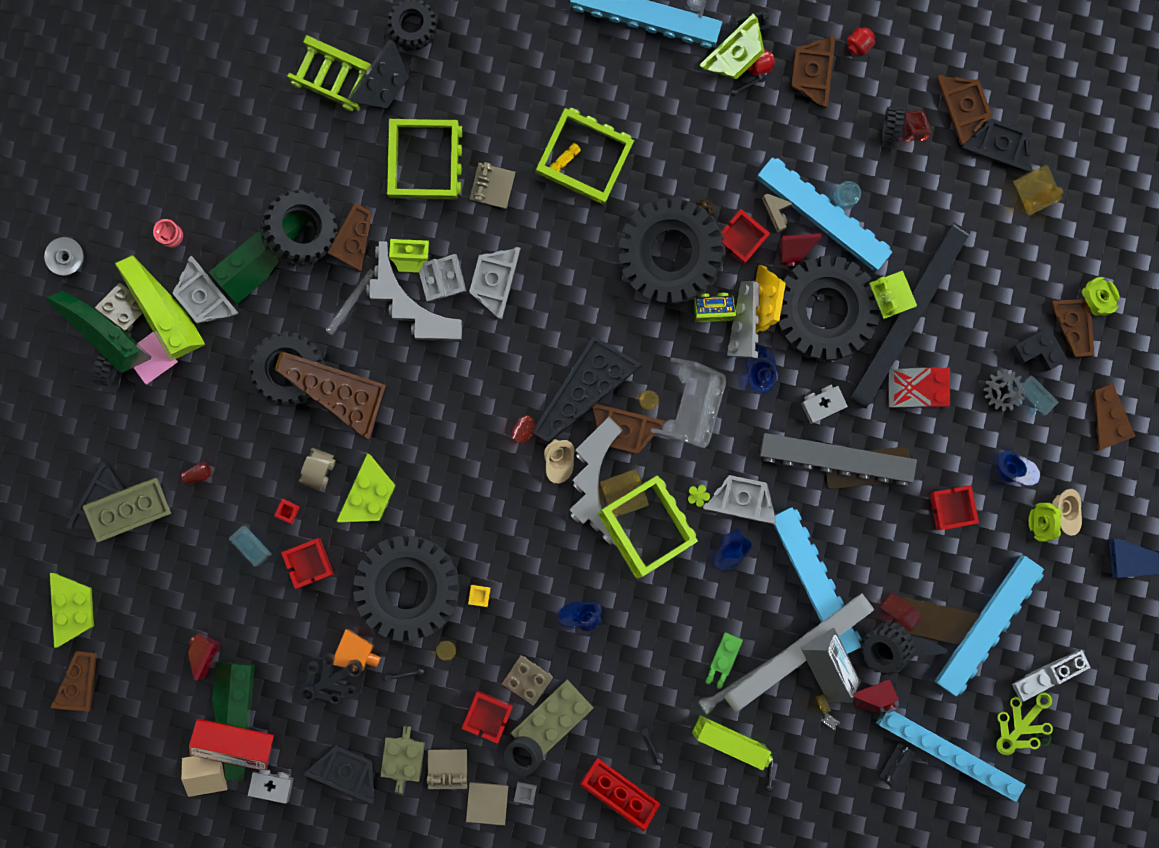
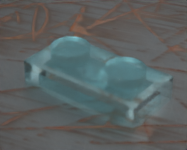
M1031 375L1024 381L1026 385L1022 386V389L1027 390V392L1022 393V395L1043 416H1046L1058 404V401Z

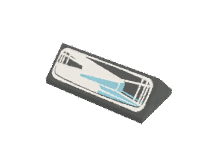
M832 628L801 646L800 649L828 702L852 703L853 694L857 692L861 681L836 630Z

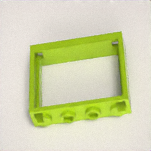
M565 108L538 164L536 173L605 205L634 140L624 132H621V134L615 132L614 128L607 124L602 126L596 123L597 120L590 116L585 118L579 115L580 112L573 108H569V110ZM567 118L625 144V148L604 193L545 166Z
M389 119L387 191L389 198L457 199V194H461V182H458V175H461L462 165L458 163V156H462V145H459V137H462V126H459L458 120ZM398 127L452 128L451 190L397 189Z
M658 475L597 512V515L636 579L645 576L698 542L696 533L686 523L685 515L679 511L674 497L669 495L665 482ZM652 486L686 542L645 567L612 513V510Z
M701 715L699 716L692 732L698 741L761 770H764L771 763V751L762 743Z

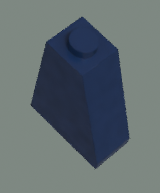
M1109 539L1112 577L1120 578L1159 574V553L1120 539Z

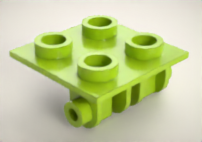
M903 271L869 283L884 319L917 306Z

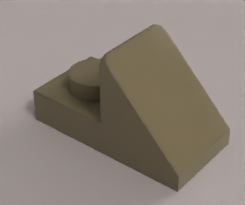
M770 194L764 195L762 200L777 233L785 230L787 224L785 215L781 214L780 211L791 207L792 203Z

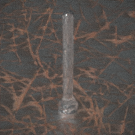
M773 658L713 697H704L698 702L704 712L708 714L713 711L712 708L715 707L716 703L724 699L723 696Z

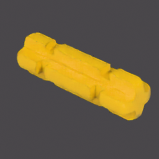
M575 143L568 148L569 150H566L556 160V163L551 164L549 168L559 172L561 167L563 168L574 158V155L576 156L580 152V147Z

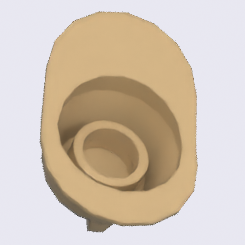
M552 439V442L547 445L544 451L546 475L553 483L565 482L573 471L574 446L567 440L558 441Z
M1067 489L1061 495L1056 496L1052 505L1055 508H1059L1062 512V531L1072 536L1080 531L1082 525L1081 498L1076 490Z

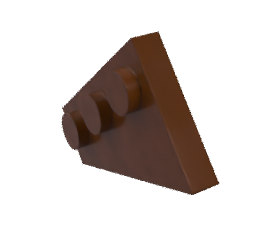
M355 203L328 254L362 271L372 212Z
M1086 299L1051 301L1050 303L1073 357L1095 356L1091 308L1088 306Z
M1112 383L1095 390L1094 404L1097 416L1098 451L1135 437L1114 384Z

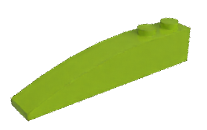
M134 256L115 263L170 362L205 345L186 310Z

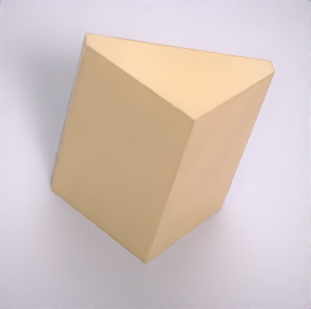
M195 756L182 758L181 780L188 797L227 790L222 762Z

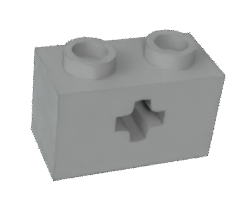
M830 385L821 389L822 393L817 396L815 393L804 397L805 401L801 405L810 424L848 407L838 386L833 388ZM821 398L823 401L827 400L828 402L825 407H820L819 405Z
M268 769L267 771L256 770L252 774L248 796L287 803L290 798L294 778L289 777L288 773L278 772L276 775L271 774ZM271 780L273 781V785H276V787H273L272 789H270V785H267V783H269Z

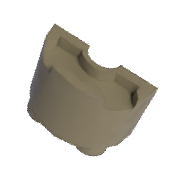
M312 448L309 457L307 456L304 462L299 484L321 491L322 488L325 489L329 480L326 474L328 470L332 471L335 465L334 455Z

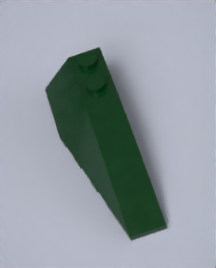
M289 213L282 220L283 231L289 239L294 241L310 219L299 213ZM261 230L209 272L236 304L240 303L265 282L275 266L279 264V257L277 255L273 257L269 253L271 249L269 247L265 248L263 244L265 239L261 238Z
M63 291L47 297L46 301L120 373L151 359L152 356L127 332L111 323L102 314L81 300Z
M216 662L212 699L216 723L249 729L255 664ZM222 762L225 780L245 781L246 767Z

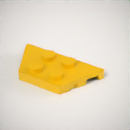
M758 265L755 281L759 283V307L756 308V315L759 317L756 325L755 334L759 331L764 332L770 325H774L780 320L786 284L781 279H778L774 273L769 272L767 267Z

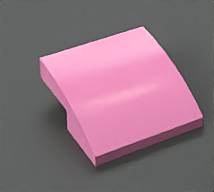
M154 332L138 342L152 356L150 360L134 367L145 384H148L178 362L176 359L170 362Z

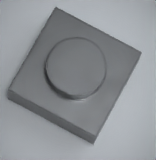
M518 781L514 802L533 805L537 785Z

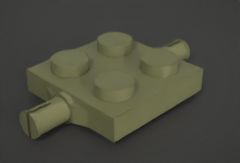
M403 726L402 737H386L381 777L396 780L395 792L403 793L405 781L419 782L421 777L425 742L415 741L410 738L411 726Z

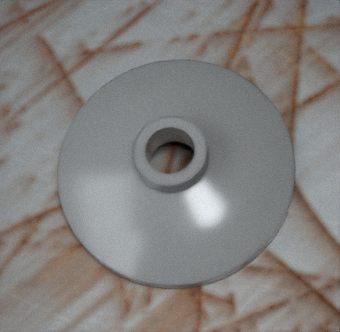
M57 238L45 250V263L52 272L58 275H70L76 272L83 262L82 248L71 238ZM68 254V260L64 261L63 256Z

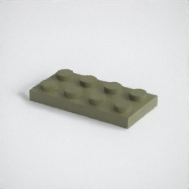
M157 477L83 505L97 542L171 514Z
M567 679L523 720L511 734L515 738L521 736L532 738L539 744L544 756L594 707Z

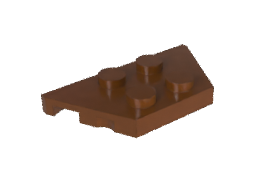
M831 35L829 38L817 40L809 45H803L795 49L791 87L823 108L828 107L836 35Z
M939 75L936 77L959 142L961 145H964L992 116L979 80H966L960 77L951 78Z
M599 404L593 406L597 428L610 417L622 429V432L613 440L609 447L636 454L640 453L665 422L664 420Z

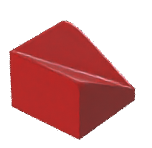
M282 499L274 516L293 524L300 507Z

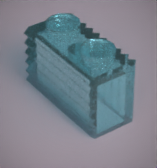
M242 526L229 538V541H232L237 546V549L243 552L245 558H248V561H251L250 563H253V566H260L272 555L246 526Z

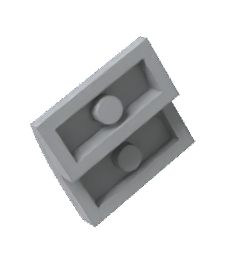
M456 254L438 260L427 261L419 271L427 301L441 299L466 291Z

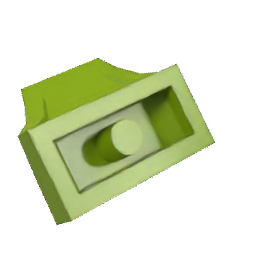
M390 239L389 258L395 263L398 272L419 273L423 264L428 261L429 241Z

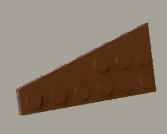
M280 351L275 371L365 439L369 440L386 385Z

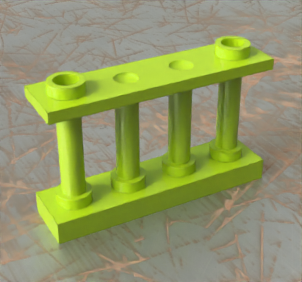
M306 35L304 44L308 51L297 75L288 74L287 77L291 84L297 88L303 86L343 104L342 107L348 111L353 112L354 109L359 112L360 107L357 103L339 96L338 92L349 70L354 68L359 71L354 89L371 64ZM317 53L323 54L325 60L314 83L304 80L303 78L314 55H317ZM336 60L341 63L342 68L331 91H328L320 86L331 63Z

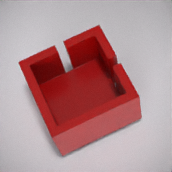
M740 209L722 230L724 237L722 243L725 246V251L731 250V256L744 266L768 238L770 233Z
M971 485L929 493L932 510L937 511V513L933 514L937 531L979 523Z
M320 538L281 552L287 569H295V571L289 572L295 589L314 583V579L319 581L334 575Z
M477 691L462 729L476 735L482 730L484 731L483 738L498 744L505 727L502 722H507L513 705Z

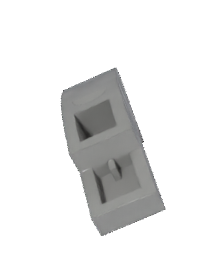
M1080 650L1025 675L1024 678L1012 685L1020 702L1080 674L1089 669L1090 665L1083 651Z

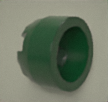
M1036 734L1035 738H1038V736L1048 738V742L1040 740L1041 747H1046L1050 744V735Z

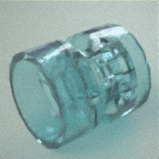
M852 181L841 183L833 194L835 206H839L843 210L853 208L861 197L859 186Z

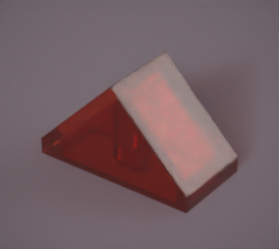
M906 111L907 141L926 140L931 135V129L925 111Z
M892 592L880 607L910 632L923 617L910 604Z

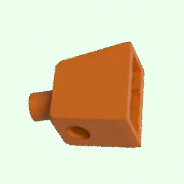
M346 629L336 651L333 665L346 668L351 660L356 659L362 663L363 671L366 664L377 668L381 657L371 653L374 647L372 643L355 632Z

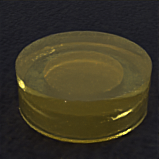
M645 391L640 396L642 408L653 410L657 407L659 398L655 392Z
M443 641L437 646L436 652L440 659L450 660L456 654V647L450 641Z
M824 695L816 696V701L822 713L830 712V707Z

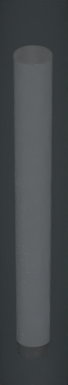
M369 269L326 329L329 334L332 335L366 288L370 279L373 278L375 275L373 270Z

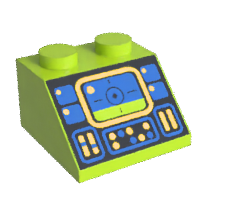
M718 293L714 297H709V294H702L694 298L695 323L733 321L736 317L733 296H728V293Z

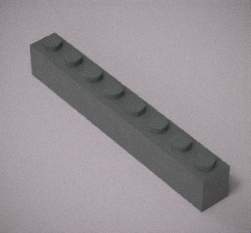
M767 433L763 434L759 457H763L765 462L775 463V460H780L783 465L794 466V463L801 464V468L813 469V466L820 467V471L829 473L832 470H838L840 475L850 476L851 473L858 474V478L870 479V476L877 477V481L886 483L889 480H895L896 484L903 486L913 483L917 459Z

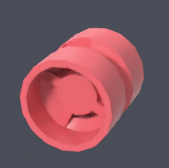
M162 219L154 226L153 235L155 239L165 247L174 248L182 242L183 232L172 220Z

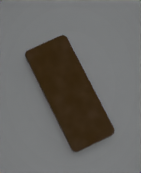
M907 447L867 450L909 458ZM832 470L831 473L826 472L829 489L886 483L877 481V477L870 476V479L858 478V474L855 473L845 476L840 475L838 470ZM889 480L888 483H893V482H896V481H895V480Z
M902 597L899 601L895 623L898 624V627L903 626L906 633L909 632L913 635L960 645L981 614Z

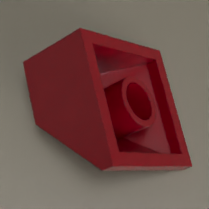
M821 233L782 236L778 242L780 265H785L787 268L796 267L820 240Z
M201 633L192 636L188 644L190 647L188 654L193 678L197 681L205 678L221 644Z
M889 679L854 693L853 705L855 709L877 713L886 711V713H890L899 706V699Z

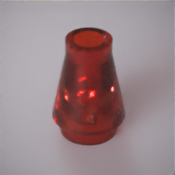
M200 462L181 473L185 484L208 480L212 476L207 462Z

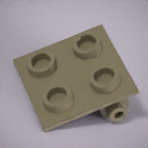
M486 162L484 164L479 163L470 200L506 209L516 172L494 167Z
M121 283L95 307L98 312L122 330H127L128 332L133 328L132 324L143 314L131 291Z
M521 655L502 685L534 706L553 676L542 670L540 666H536V663L533 664Z
M467 749L428 750V789H467Z

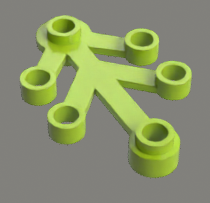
M1039 694L1036 698V705L1023 720L1021 717L1022 702H1020L1018 707H1014L1012 702L1014 700L1020 702L1018 697L1011 699L1010 706L1013 708L1015 730L1010 735L1008 730L1010 717L1006 712L999 713L998 721L1000 722L1002 737L997 741V749L1001 754L1010 755L1014 753L1015 749L1031 748L1036 750L1040 747V740L1038 738H1031L1028 741H1016L1021 734L1043 733L1044 735H1050L1052 733L1053 727L1050 723L1029 726L1042 709H1047L1051 706L1052 698L1049 694ZM1042 698L1047 699L1048 703L1046 705L1040 703ZM1003 714L1007 716V720L1004 722L1000 720V716ZM1046 725L1051 728V731L1048 733L1043 730V727ZM1032 740H1036L1038 742L1037 747L1031 746L1030 743ZM1004 742H1008L1010 744L1009 749L1003 748L1002 745Z

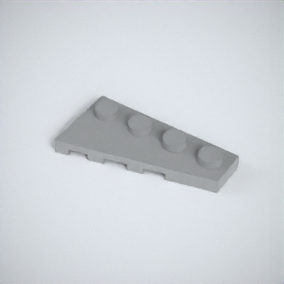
M741 281L735 308L736 317L732 325L727 356L758 358V352L755 351V343H758V335L755 334V329L759 317L756 315V308L759 307V283Z

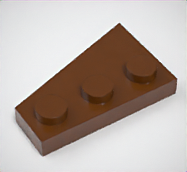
M75 652L64 681L60 685L58 694L50 708L91 711L97 653Z

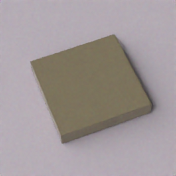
M470 782L466 822L505 825L508 785Z

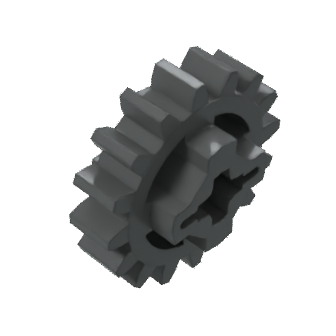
M1000 370L997 371L998 376L991 374L992 381L987 380L986 383L989 387L984 388V391L989 392L985 398H991L989 405L995 403V409L1002 406L1003 411H1006L1008 406L1010 410H1013L1014 404L1020 406L1019 399L1025 400L1022 393L1027 392V390L1022 389V386L1026 385V382H1020L1022 376L1016 378V372L1013 371L1010 375L1008 370H1005L1004 374ZM1007 377L1004 383L996 382L1000 378ZM1014 381L1018 386V392L1014 390ZM1006 385H1008V390L1010 391V393H1007L1003 396V391L1001 390V387H1006ZM993 389L997 391V399L993 395ZM1008 397L1015 399L1010 403H1004Z

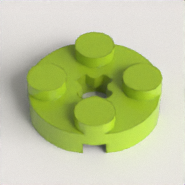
M1103 277L1091 280L1087 283L1086 288L1082 290V294L1091 308V312L1096 316H1106L1115 312L1118 309L1117 301L1120 300L1115 285L1111 281L1106 282L1102 280L1104 279Z
M1051 503L1036 504L1035 506L1037 507L1032 509L1029 514V528L1031 531H1034L1035 539L1045 542L1059 538L1061 535V510L1055 508Z

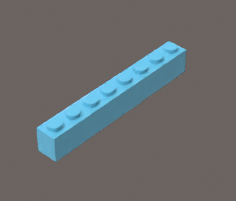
M570 0V7L574 11L581 13L584 11L590 12L592 16L598 18L602 16L608 17L612 22L620 23L622 21L633 28H638V26L646 28L645 30L651 33L661 32L668 38H682V41L686 43L696 42L708 49L711 47L715 48L722 21L649 0Z
M771 158L756 179L781 199L791 202V207L876 272L892 253L889 250L890 246L883 241L879 242L875 239V235L870 230L861 228L859 226L860 223L856 219L847 217L841 207L833 206L827 196L824 194L819 195L814 191L815 187L808 182L804 183L800 180L799 174L791 170L790 172L786 169V165L781 160Z
M791 507L775 515L776 525L773 526L822 623L841 609L844 603L840 596H836L834 592L836 587L832 579L828 580L825 574L827 572L826 566L823 561L819 562L816 556L819 554L814 544L811 545L808 540L810 534L807 528H802L799 522L802 519L798 510H793ZM852 627L839 636L847 654L861 647L859 643L862 641L857 631H853Z
M1020 556L964 640L935 679V683L954 696L961 695L964 692L968 679H972L978 671L976 668L979 663H983L989 655L987 652L990 647H994L1000 639L998 636L1001 631H1005L1011 623L1009 620L1012 615H1016L1020 611V604L1023 599L1026 600L1031 595L1032 586L1035 583H1039L1042 579V572L1044 570L1042 567L1028 557Z
M895 711L881 713L876 722L881 727L1017 802L1025 787V784Z

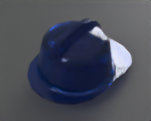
M765 347L755 348V351L758 352V358H747L748 381L752 390L757 393H766L777 382L778 371L773 353Z
M1004 451L999 455L996 469L1004 481L1032 486L1040 480V471L1030 460L1013 451Z
M738 529L725 534L721 538L720 548L713 558L715 567L720 570H729L736 567L750 551L752 543Z
M572 602L561 609L558 619L564 626L578 627L582 631H591L597 626L602 625L600 615L602 608L597 602Z

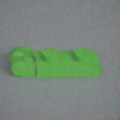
M726 632L724 633L705 683L710 684L716 670L722 673L716 688H722L740 649L742 639Z

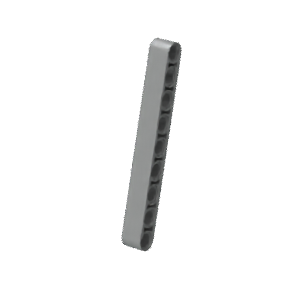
M863 593L858 595L723 697L734 712L739 711L806 661L800 649L801 646L832 628L840 636L870 614L874 608Z

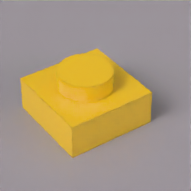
M471 585L468 604L488 607L490 588Z

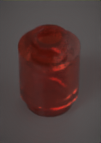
M524 415V417L519 416L510 437L524 444L525 441L529 440L536 427V424H534L535 420L527 415Z

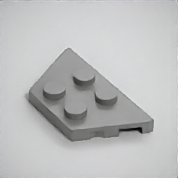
M519 247L491 254H483L478 257L469 292L499 319L503 318L521 250Z
M190 256L189 262L180 276V281L173 291V295L198 324L237 315L236 309L197 261Z
M729 475L723 482L722 487L716 490L712 499L703 507L707 511L776 525L768 485L765 482Z

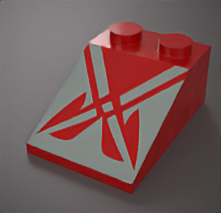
M950 368L889 370L888 408H947L950 406Z

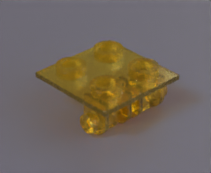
M1048 165L1013 181L1028 216L1062 199L1063 190L1061 187H1057Z
M636 469L600 482L608 505L642 485ZM645 492L639 493L613 509L612 513L614 516L618 517L648 506Z

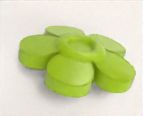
M699 485L698 490L692 486L689 489L692 495L688 497V501L690 503L696 502L698 507H702L704 505L703 500L708 501L710 494L705 492L706 487L704 485Z

